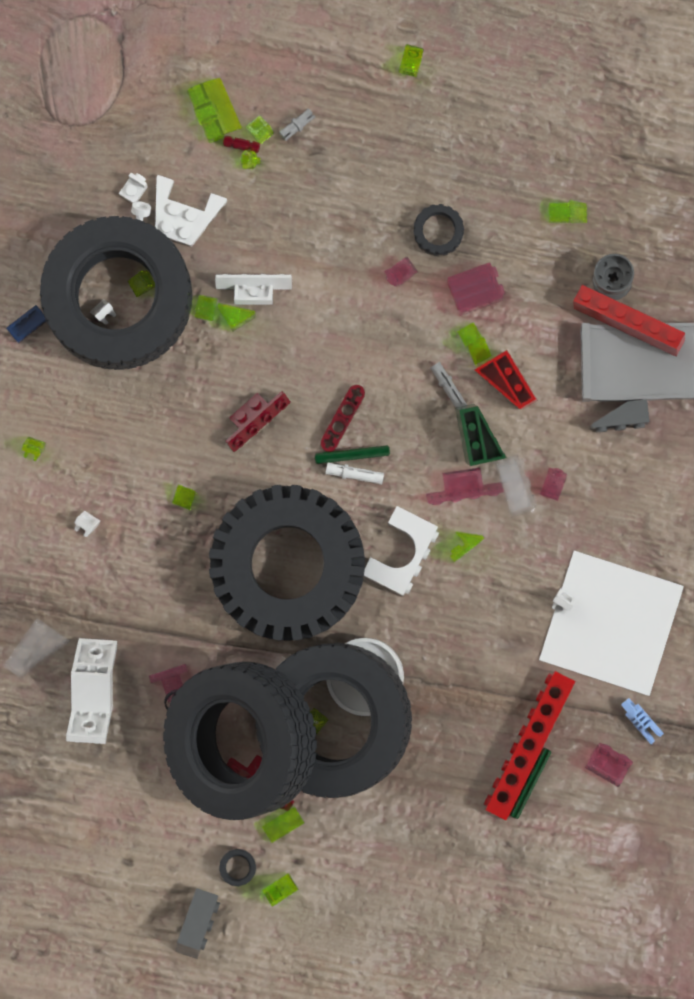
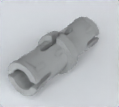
M307 108L296 119H291V123L280 130L279 134L287 141L296 132H301L306 124L315 119V115Z

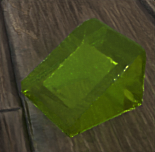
M258 116L245 126L260 144L274 134L270 125L261 116Z
M147 270L140 271L127 281L136 297L155 287V282Z
M199 295L195 308V318L213 321L218 298Z
M178 484L172 504L190 510L197 492Z

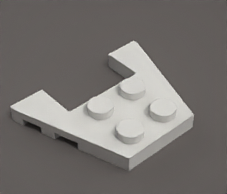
M157 175L155 227L170 240L192 247L209 223L217 216L220 209L227 203V198L211 193L205 211H201L169 200L174 180Z

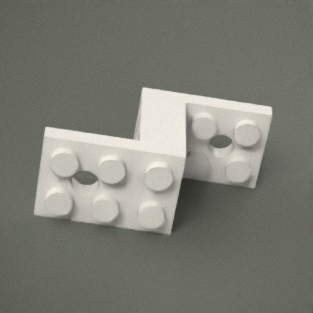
M79 638L71 671L72 711L66 741L106 744L113 708V666L117 651V641Z

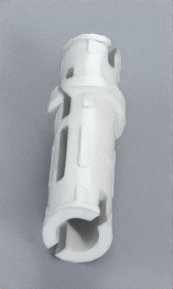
M330 462L327 463L325 473L326 475L342 477L345 480L349 478L382 485L384 477L383 472Z

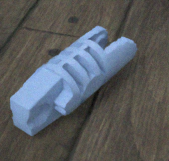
M630 698L621 704L627 712L625 715L650 744L655 742V740L647 731V727H650L659 737L664 734L639 704L635 705Z

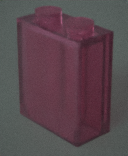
M490 262L447 278V284L459 316L503 301L505 291L503 285L498 284L496 279L499 277L496 267H492Z

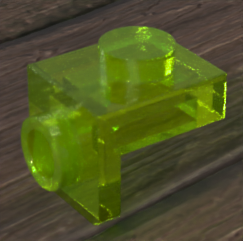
M406 44L399 73L417 77L424 49Z

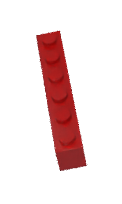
M584 285L580 287L573 300L575 310L677 357L685 342V332Z

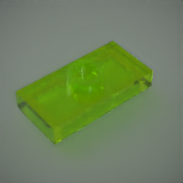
M293 807L263 825L262 828L270 842L273 843L305 822L296 807Z

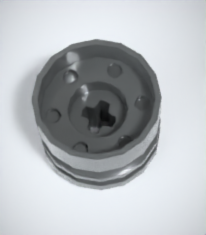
M609 254L602 257L594 270L593 286L595 291L614 300L625 297L632 287L634 278L633 265L629 259L620 254ZM615 277L616 280L613 283L610 282V279Z

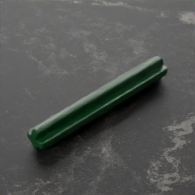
M385 445L316 453L315 463L322 464L389 456L390 447Z
M542 748L509 814L515 819L520 817L551 755L549 749Z

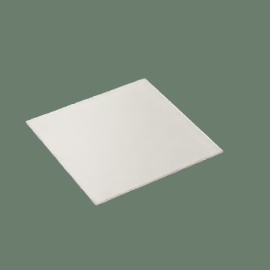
M574 551L562 589L577 599L570 611H566L563 615L561 614L563 607L556 606L539 660L650 696L684 586Z

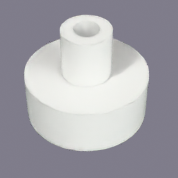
M134 202L132 204L131 212L136 215V219L143 221L144 217L150 215L151 206L145 202Z

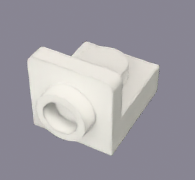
M130 173L129 179L119 192V195L132 204L138 202L148 187L145 182L146 179L138 173L136 175Z

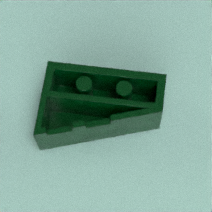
M470 404L455 408L467 465L474 466L507 458L477 405Z

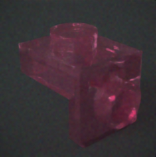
M408 257L403 258L392 268L384 271L387 275V281L395 287L404 284L418 273Z
M549 468L540 495L558 501L567 474L561 469Z

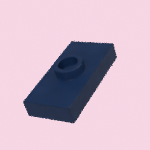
M35 305L6 327V329L19 344L47 321L42 311Z

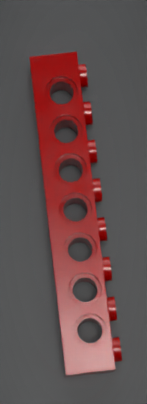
M557 671L547 675L544 681L547 685L544 691L540 690L535 700L538 703L535 709H530L527 715L529 721L526 726L523 725L518 733L521 737L518 743H513L509 751L512 755L509 761H504L501 767L503 773L500 778L496 777L492 785L495 789L492 795H487L483 803L486 806L484 810L507 820L576 681ZM552 687H556L559 690L557 698H552L549 695V690ZM544 704L551 708V712L547 716L543 715L540 711L541 706ZM534 722L541 723V732L535 733L532 730ZM526 739L533 741L534 746L531 750H526L523 747V742ZM518 756L523 757L525 760V764L521 768L516 767L514 763L515 758ZM508 774L516 776L515 784L508 785L506 783V776ZM500 791L506 792L508 796L507 800L503 803L497 800V794Z

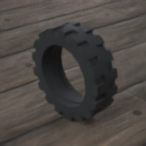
M444 204L430 205V207L424 208L416 217L413 230L414 239L419 248L429 255H448V253L454 252L461 244L464 235L463 220L459 213L450 206H444ZM443 215L452 221L455 228L454 236L447 244L434 245L425 238L423 226L430 217Z

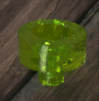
M245 150L241 155V166L243 169L253 170L256 165L260 164V158L257 157L255 151Z

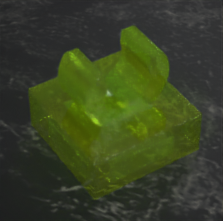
M28 437L21 449L25 451L24 458H27L30 453L34 455L33 461H37L45 450L46 442Z

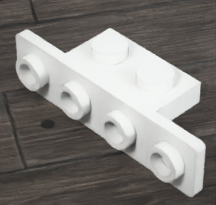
M215 275L216 289H235L234 305H273V289H292L291 275Z

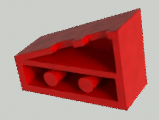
M508 350L474 369L520 410L538 401Z

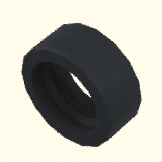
M230 850L220 861V875L231 886L239 887L246 885L253 879L256 873L255 859L246 850ZM235 856L245 858L249 863L248 874L241 879L230 877L226 870L229 859Z

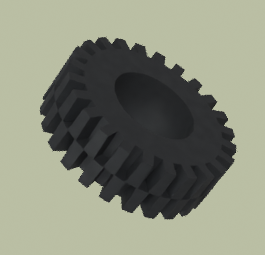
M274 485L265 490H256L246 499L242 498L235 504L236 506L222 518L223 522L214 533L213 545L209 551V574L213 582V590L223 605L224 610L243 628L256 635L274 640H301L330 629L353 606L364 579V548L359 531L349 514L332 498H328L315 489L303 488L300 485ZM289 527L303 530L315 538L323 552L324 567L319 582L310 592L299 598L286 600L272 597L262 590L253 574L252 558L256 546L263 537L274 530Z

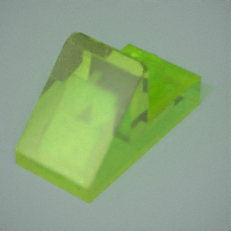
M569 200L568 203H549V223H587V204L574 200Z
M474 322L457 331L475 365L492 356L484 336H481Z
M455 532L463 546L461 547L458 544L450 551L452 554L449 558L455 563L485 538L483 535Z

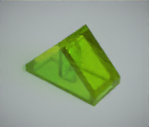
M221 303L217 305L219 312L232 332L256 317V312L253 310Z
M289 873L263 888L262 892L273 907L299 889Z

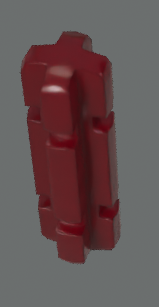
M227 135L223 140L225 147L231 148L233 146L235 149L251 150L253 153H258L260 150L259 142H250V140L236 137L233 139Z

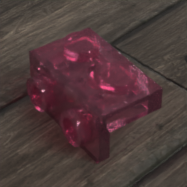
M599 743L593 750L585 768L619 787L633 761L626 755L614 751L609 745Z

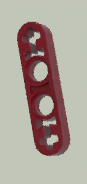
M353 385L349 388L321 439V448L325 452L336 450L365 397V390L361 385ZM359 389L362 396L356 397L354 402L358 403L357 406L352 402L346 401L347 398L352 400V391ZM345 405L353 408L351 415H344L342 413V408ZM335 422H341L344 425L341 432L333 430ZM329 431L336 436H340L338 439L334 437L332 441L333 447L326 448L324 441L330 440L331 435L328 434Z

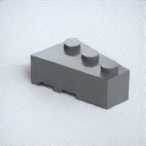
M196 888L177 941L175 952L198 959L200 951L205 949L208 940L205 938L207 931L211 932L214 923L211 920L213 913L217 914L220 902H217L218 895Z

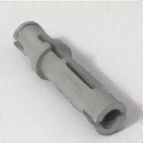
M441 362L433 365L430 369L438 379V385L443 387L454 406H466L465 400L452 382L453 378L451 375L448 376Z

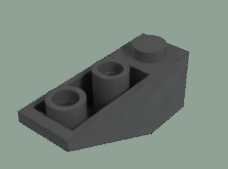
M647 399L624 403L594 422L590 429L595 430L596 433L607 432L608 428H614L615 431L626 430L628 426H633L634 429L645 428V425H648L650 422Z

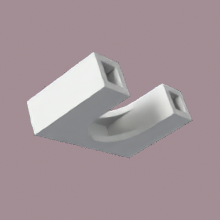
M396 506L388 525L407 534L413 540L415 556L408 565L401 568L389 567L370 557L365 567L364 577L403 596L404 593L409 594L413 586L410 582L413 576H418L422 568L419 564L422 559L426 560L430 553L428 546L430 542L435 543L439 532L436 531L438 526Z

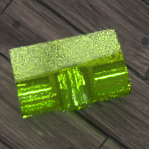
M221 78L203 82L187 90L197 120L202 126L209 143L217 142L225 134L242 129Z

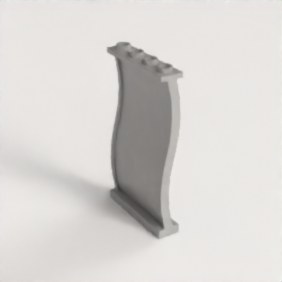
M582 323L580 327L582 402L694 399V323H665L685 332V342L677 357L609 325Z

